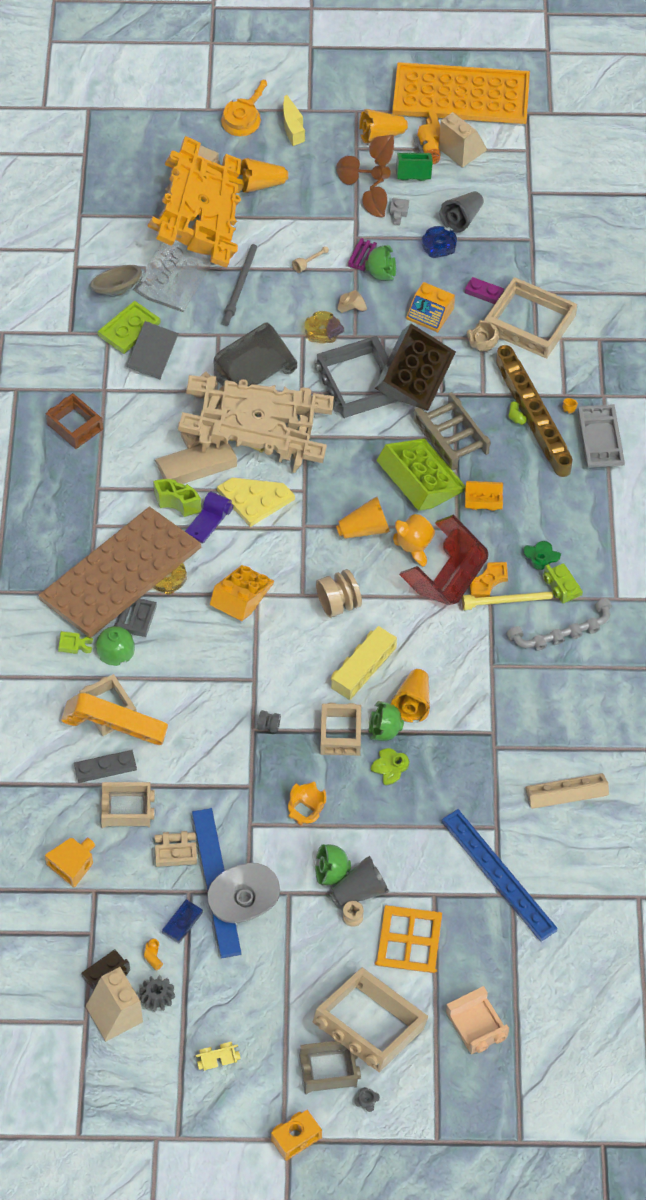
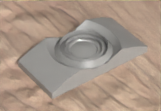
M615 404L578 406L579 426L587 467L625 465Z

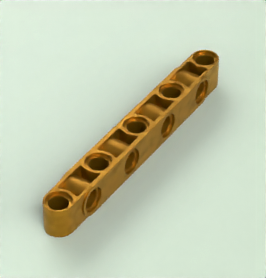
M508 345L500 346L497 350L496 364L515 401L519 403L523 416H526L531 431L555 473L560 477L569 476L573 459L565 441L512 347Z

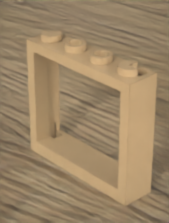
M514 277L485 320L497 326L499 338L547 359L575 318L577 304ZM515 294L565 315L549 341L498 319Z
M362 967L316 1009L312 1022L319 1029L333 1037L335 1041L345 1046L352 1054L366 1062L368 1066L380 1072L424 1030L428 1015ZM355 988H358L409 1026L383 1052L330 1013Z

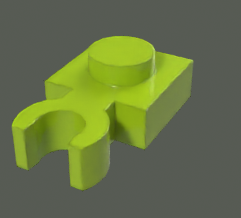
M61 631L58 652L77 654L78 649H80L84 653H91L92 647H88L85 644H92L93 638L85 637L80 639V633Z

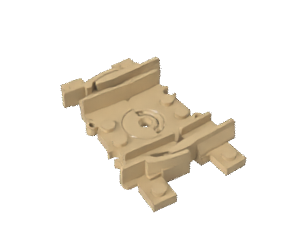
M189 375L186 394L205 396L201 416L182 412L178 431L199 435V442L203 444L202 452L205 453L210 443L217 444L216 448H219L221 441L228 444V441L233 439L236 441V447L243 445L256 449L264 448V453L267 455H271L273 450L280 454L279 462L281 463L282 459L290 461L293 454V459H295L293 473H296L303 459L323 463L327 445L309 441L313 426L314 412L332 415L334 396L313 393V396H311V389L304 387L300 388V391L288 390L284 387L282 392H278L275 389L276 385L272 387L254 384L248 386V382L244 379L240 380L238 385L234 381L225 380L224 386L219 388V390H215L216 376L206 378Z

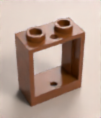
M74 393L65 397L59 404L50 408L45 413L47 425L75 449L103 430L102 417ZM75 410L87 422L75 431L70 432L59 420Z

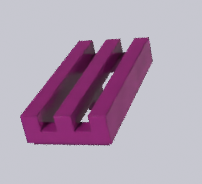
M361 238L348 262V267L365 271V263L370 252L377 247V243L373 242L372 244L370 240L365 242ZM362 246H364L363 249H362V251H361V253H360V255H359V257H358V259H357V261H356V263L354 264V262H355V260H356V258H357V256H358V254H359V252H360ZM370 248L362 266H360L359 264L361 263L367 249Z

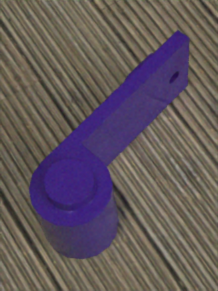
M210 491L205 497L203 510L185 532L203 544L225 516L232 512V500Z

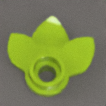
M391 748L382 749L379 751L381 758L373 762L370 770L374 773L383 774L384 785H390L400 779L401 773L408 769L410 761L404 753H397ZM402 760L400 764H396L397 761Z

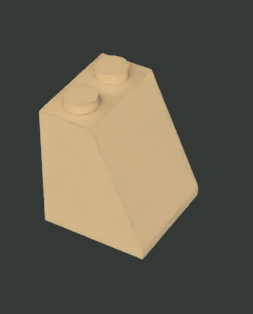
M452 112L440 121L439 150L462 168L487 151L477 130Z
M121 967L101 976L86 1005V1009L106 1042L141 1024L143 1018L140 999Z

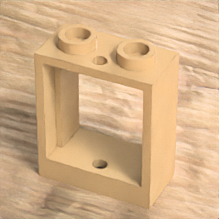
M114 674L102 678L93 685L85 686L79 691V693H86L96 697L114 688L125 704V708L137 712L136 707ZM95 723L102 736L114 731V729Z
M354 703L322 704L321 755L360 756L361 705ZM327 717H356V739L326 738Z

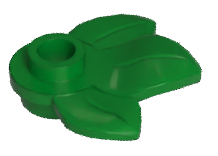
M540 541L536 544V547L529 545L524 547V555L531 559L533 567L538 570L545 569L546 565L557 562L561 558V553L552 551V544L548 541Z

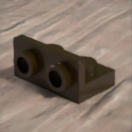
M114 949L84 970L81 975L94 991L101 976L119 967L127 976L130 971V963L127 959L124 960Z

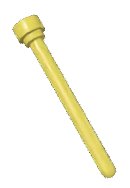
M552 592L480 598L462 595L463 610H472L476 605L552 599L554 595Z

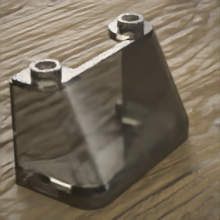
M268 322L263 323L219 351L213 360L214 376H216V380L222 386H224L225 380L234 381L238 385L242 379L248 382V386L252 384L258 385L280 370L284 374H291L297 369V360L274 327Z

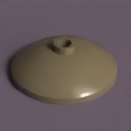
M137 265L114 267L97 275L90 285L92 290L99 294L122 295L139 281L142 271Z

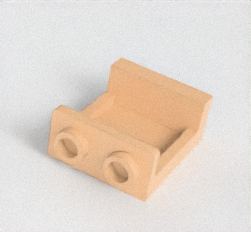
M484 986L448 1003L446 1007L447 1016L471 1055L476 1052L481 1053L485 1051L489 1045L495 1042L496 1044L503 1042L509 1033L508 1025H503L487 999L488 992Z

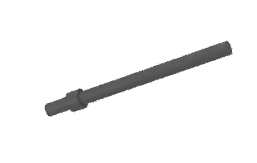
M255 244L250 246L230 303L225 308V316L222 322L225 326L229 325L231 318L235 315L236 304L258 248Z

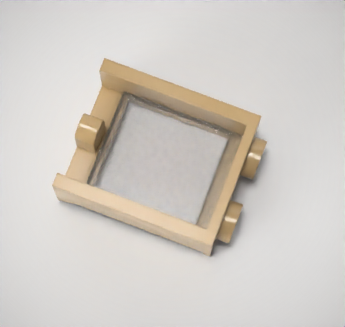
M102 782V828L107 826H148L150 828V820H154V808H150V802L155 800V790H151V782Z

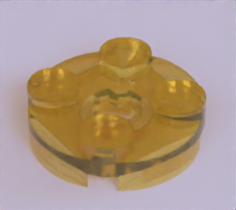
M327 311L313 313V316L308 317L305 321V333L308 336V340L317 343L335 342L340 333L339 319H336L332 313Z
M181 563L180 566L171 572L170 577H164L153 588L169 595L180 589L187 580L184 564Z

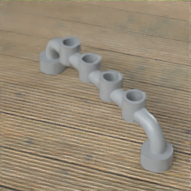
M608 598L601 599L595 604L598 613H603L600 618H590L581 624L574 623L562 630L555 629L550 634L537 635L531 640H523L521 638L524 634L520 626L509 629L506 634L510 641H515L520 647L531 648L535 646L536 650L540 651L547 647L546 643L553 641L554 645H559L565 641L564 637L571 635L572 639H577L583 635L582 631L589 630L590 634L598 632L600 625L605 624L609 620L612 604Z

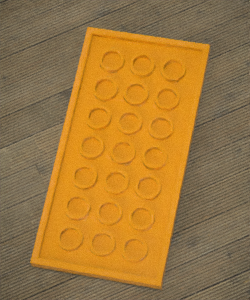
M398 62L392 114L428 117V111L435 110L437 118H445L453 112L462 120L526 124L530 71Z

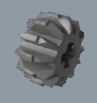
M159 975L154 980L150 976V982L143 981V987L139 989L140 1001L145 1003L146 1009L153 1007V1011L156 1012L157 1008L160 1007L164 1011L165 1005L171 1006L172 999L175 998V993L173 992L174 985L169 984L168 978L162 980V977Z

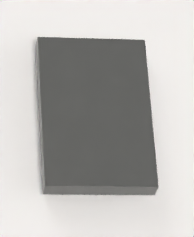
M145 321L127 367L161 379L179 333Z

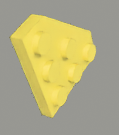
M230 478L217 486L219 494L232 500L233 509L250 527L295 500V495L284 483Z

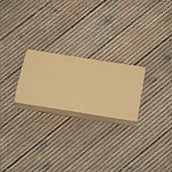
M224 441L220 442L219 448H216L217 444L210 443L205 453L202 452L203 444L155 459L163 479H173L181 484L237 467V457L230 444H225Z

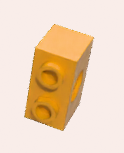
M308 1109L304 1112H297L291 1117L290 1121L285 1124H278L272 1130L273 1132H271V1141L285 1161L322 1138V1129ZM292 1131H299L301 1134L299 1136H292L290 1133Z

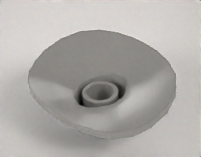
M246 863L224 871L211 883L208 890V904L212 913L224 922L240 923L254 919L269 911L277 903L280 895L279 880L269 867L259 863Z

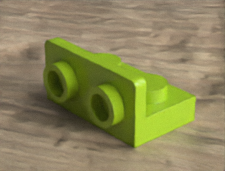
M564 563L553 568L549 564L545 566L543 573L544 581L551 586L554 596L559 598L562 604L582 596V589Z

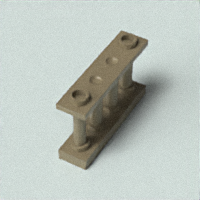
M452 392L448 394V404L427 413L421 408L414 409V422L452 471L458 468L459 458L481 448L485 455L489 454L490 439L482 433L463 408L460 399L456 398ZM450 410L457 416L439 425H434L431 419ZM459 423H462L466 428L448 438L443 437L440 433ZM470 435L476 441L457 451L450 447V444Z

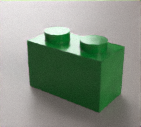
M397 152V179L405 181L409 179L420 181L431 179L433 165L431 153Z

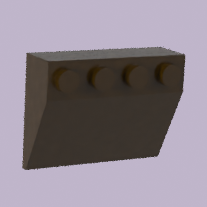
M411 323L402 330L375 389L389 398L428 411L456 351Z

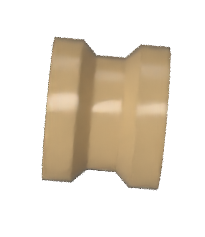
M350 901L344 905L343 920L348 926L355 927L362 923L363 906L357 901Z

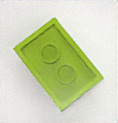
M133 301L98 331V336L125 354L136 344L145 321L159 325L161 319L138 302Z

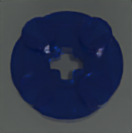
M434 226L429 228L426 234L423 235L422 247L429 257H444L455 253L457 236L451 229L448 231L443 226Z

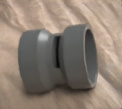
M261 710L257 729H268L273 733H277L281 714H269L267 711Z

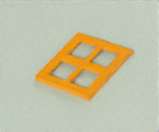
M385 905L378 958L375 961V965L436 973L437 969L435 967L442 912ZM392 915L410 918L408 935L390 932ZM415 918L433 921L431 938L413 935ZM388 941L406 943L404 961L386 958ZM412 944L430 946L428 964L410 961Z

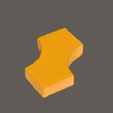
M489 562L483 574L471 578L470 595L475 596V598L490 597V592L494 586L502 582H508L507 562Z

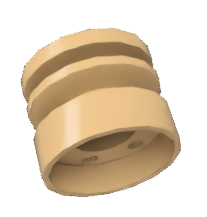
M345 569L341 573H335L334 580L330 576H326L316 581L317 594L328 617L332 618L342 614L344 607L346 610L351 611L353 607L359 608L362 606L360 589L350 570Z

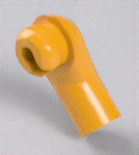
M150 939L145 946L144 958L154 970H159L163 966V963L157 957L160 944L157 939Z

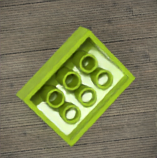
M425 438L385 444L376 460L418 511L432 509L464 492L466 488Z

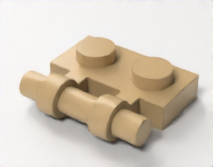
M181 831V833L175 834L163 832V834L155 835V843L163 842L162 845H155L156 867L197 864L196 842L188 843V841L196 840L195 832L187 833V831ZM182 841V843L170 844V842Z

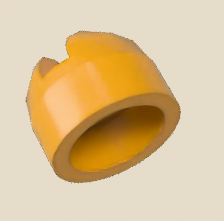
M566 398L563 401L562 409L564 412L567 411L568 414L575 412L578 403L572 398Z

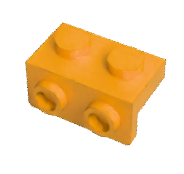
M466 481L465 508L472 510H502L503 483Z

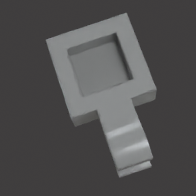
M392 198L390 215H394L393 224L400 225L401 217H407L409 200Z

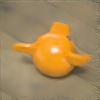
M418 514L409 516L405 522L397 520L395 522L397 533L393 536L394 544L401 546L406 552H410L419 565L422 567L426 566L427 557L424 550L435 535L433 526L425 517Z

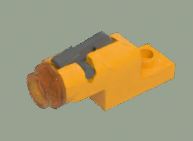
M435 110L428 111L426 124L419 126L414 143L420 153H431L433 164H436L440 161L441 157L439 150L440 124Z

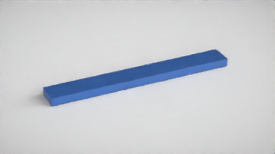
M212 808L192 811L207 891L216 877L225 871ZM212 913L221 959L241 955L236 923L224 922Z
M457 809L442 819L443 825L539 941L542 942L557 932L558 928L460 810Z

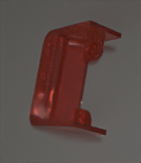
M454 514L435 522L447 535L443 542V549L450 557L435 580L432 581L418 566L401 571L399 574L420 596L447 605H453L460 601L489 556L487 548Z

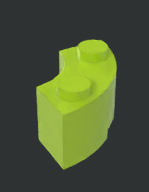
M173 479L153 481L154 495L160 508H174L181 512L184 517L202 511L199 494L188 484L183 485Z

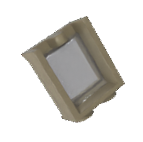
M330 1041L300 1045L299 1056L305 1094L312 1091L357 1087L358 1079H361L360 1067L355 1064V1059H358V1056L352 1054L341 1043Z

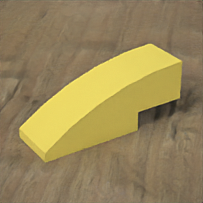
M285 95L283 102L284 127L288 139L295 146L305 142L303 116L289 96Z

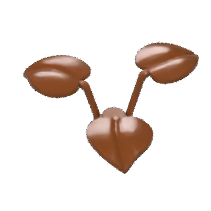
M394 135L378 136L371 141L369 153L375 159L374 162L379 165L375 166L372 170L359 169L360 161L354 156H345L336 165L337 174L344 184L351 185L356 183L359 173H371L372 177L378 180L370 186V191L364 192L362 198L364 208L376 217H385L387 194L382 187L375 186L380 182H384L383 179L390 177V168L385 165L391 161L393 155Z

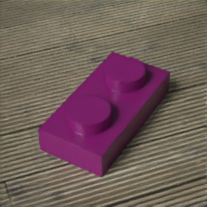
M474 277L471 278L465 288V294L492 304H496L504 292V288Z

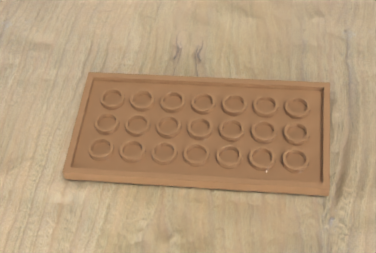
M149 506L38 595L39 599L91 638L202 548L201 543Z

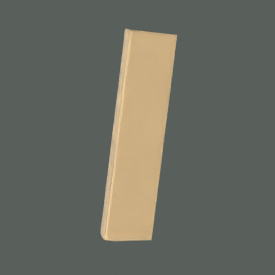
M603 773L525 787L532 809L609 795L608 781Z

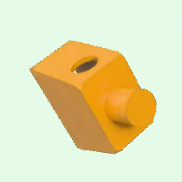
M88 837L81 844L74 838H69L45 855L46 865L75 888L93 864V857L90 851L95 847V843Z

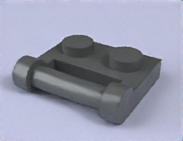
M139 598L119 615L118 621L114 626L122 627L132 635L146 637L157 602ZM135 606L129 625L125 624L130 607Z

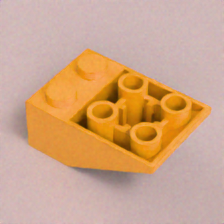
M241 565L214 586L210 605L243 621L252 614L274 584V580L252 570L248 566Z

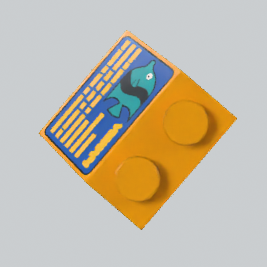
M423 282L415 293L406 319L438 333L454 310L455 295Z

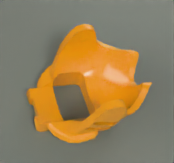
M315 782L300 786L296 783L290 792V801L288 803L289 818L296 820L300 826L303 823L315 822L326 803L325 789L319 791ZM302 803L314 812L305 817L295 807Z

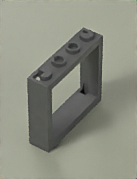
M377 336L317 354L316 370L321 373L322 382L325 386L327 385L329 395L334 396L336 410L341 413L343 418L398 402V400L389 398L383 393H378L345 403L328 369V366L372 353L381 371H383L389 358Z

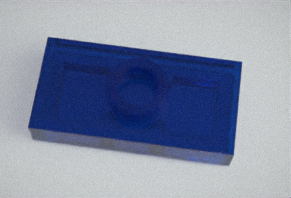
M186 899L162 929V934L180 943L202 915L203 909Z

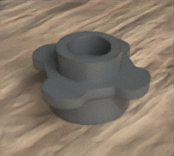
M361 1088L359 1097L355 1099V1105L366 1108L368 1112H372L380 1096L371 1089Z

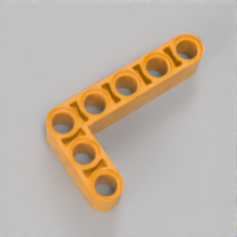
M79 693L66 702L61 718L63 723L72 726H78L82 722L89 720L157 745L163 744L168 724L86 693Z

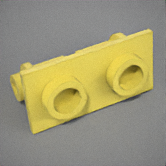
M231 1041L220 1044V1049L212 1051L211 1047L200 1049V1054L195 1055V1057L200 1056L201 1061H197L199 1070L203 1069V1071H206L207 1069L218 1067V1058L221 1059L222 1066L237 1063V1060L241 1058L239 1051L235 1052L234 1047H238V1044L233 1045Z

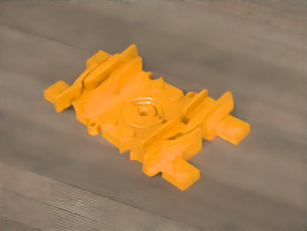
M185 136L180 152L171 151L165 161V165L172 168L169 178L171 181L169 192L162 198V202L166 205L159 218H151L148 227L157 231V240L170 246L177 240L186 245L187 250L211 255L210 262L227 268L230 258L238 251V245L231 242L233 233L236 230L231 225L234 226L237 222L235 210L236 205L241 201L240 196L236 195V193H239L245 184L242 179L238 178L241 169V159L225 154L222 165L209 161L198 155L201 143ZM199 215V220H196L192 228H189V222L194 221L196 216Z

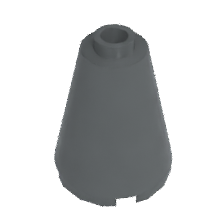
M473 191L442 203L439 215L446 228L450 227L453 229V232L458 233L466 230L484 203L482 195Z
M368 856L331 888L333 893L330 896L335 905L340 903L342 907L350 901L359 902L389 892V889L379 870L374 865L372 858Z

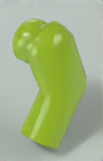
M511 402L508 414L509 419L516 424L524 425L527 418L518 411L519 403Z

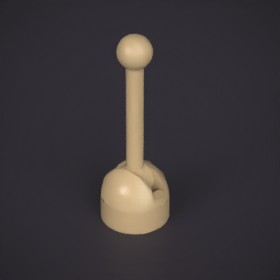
M323 247L321 251L306 260L304 258L293 260L292 266L297 273H301L307 268V262L323 253H328L329 248Z

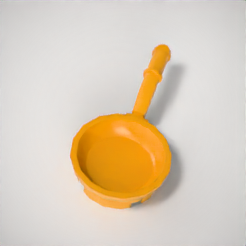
M266 80L260 81L259 86L254 91L255 93L248 100L242 98L237 99L235 102L232 100L225 106L221 123L227 133L239 137L248 136L259 128L261 117L254 103L262 95L265 87H267Z

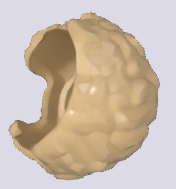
M479 320L473 330L469 329L466 332L470 345L479 351L487 352L491 350L499 340L497 326L487 320Z

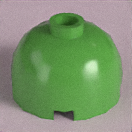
M390 245L376 247L368 256V260L365 263L366 269L370 271V274L375 279L388 281L394 279L392 276H396L395 257L391 258L390 253L393 250Z
M112 626L103 630L98 636L96 651L102 662L118 666L124 661L128 662L133 657L135 644L128 630L119 626Z
M378 701L375 704L378 707L376 712L372 711L370 716L369 733L373 732V736L370 739L389 741L397 736L399 731H402L404 720L401 719V714L396 706Z
M322 844L319 847L316 859H320L319 866H315L317 882L321 885H336L347 875V872H350L351 861L348 860L345 851L336 845Z

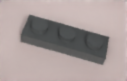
M133 750L74 762L78 783L137 770Z

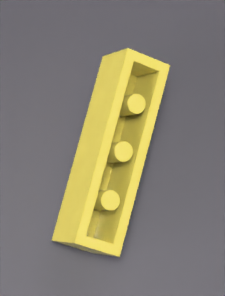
M377 626L374 631L371 630L366 636V640L362 644L357 645L353 655L347 657L342 667L333 672L331 676V689L351 700L396 649L397 637L380 626Z

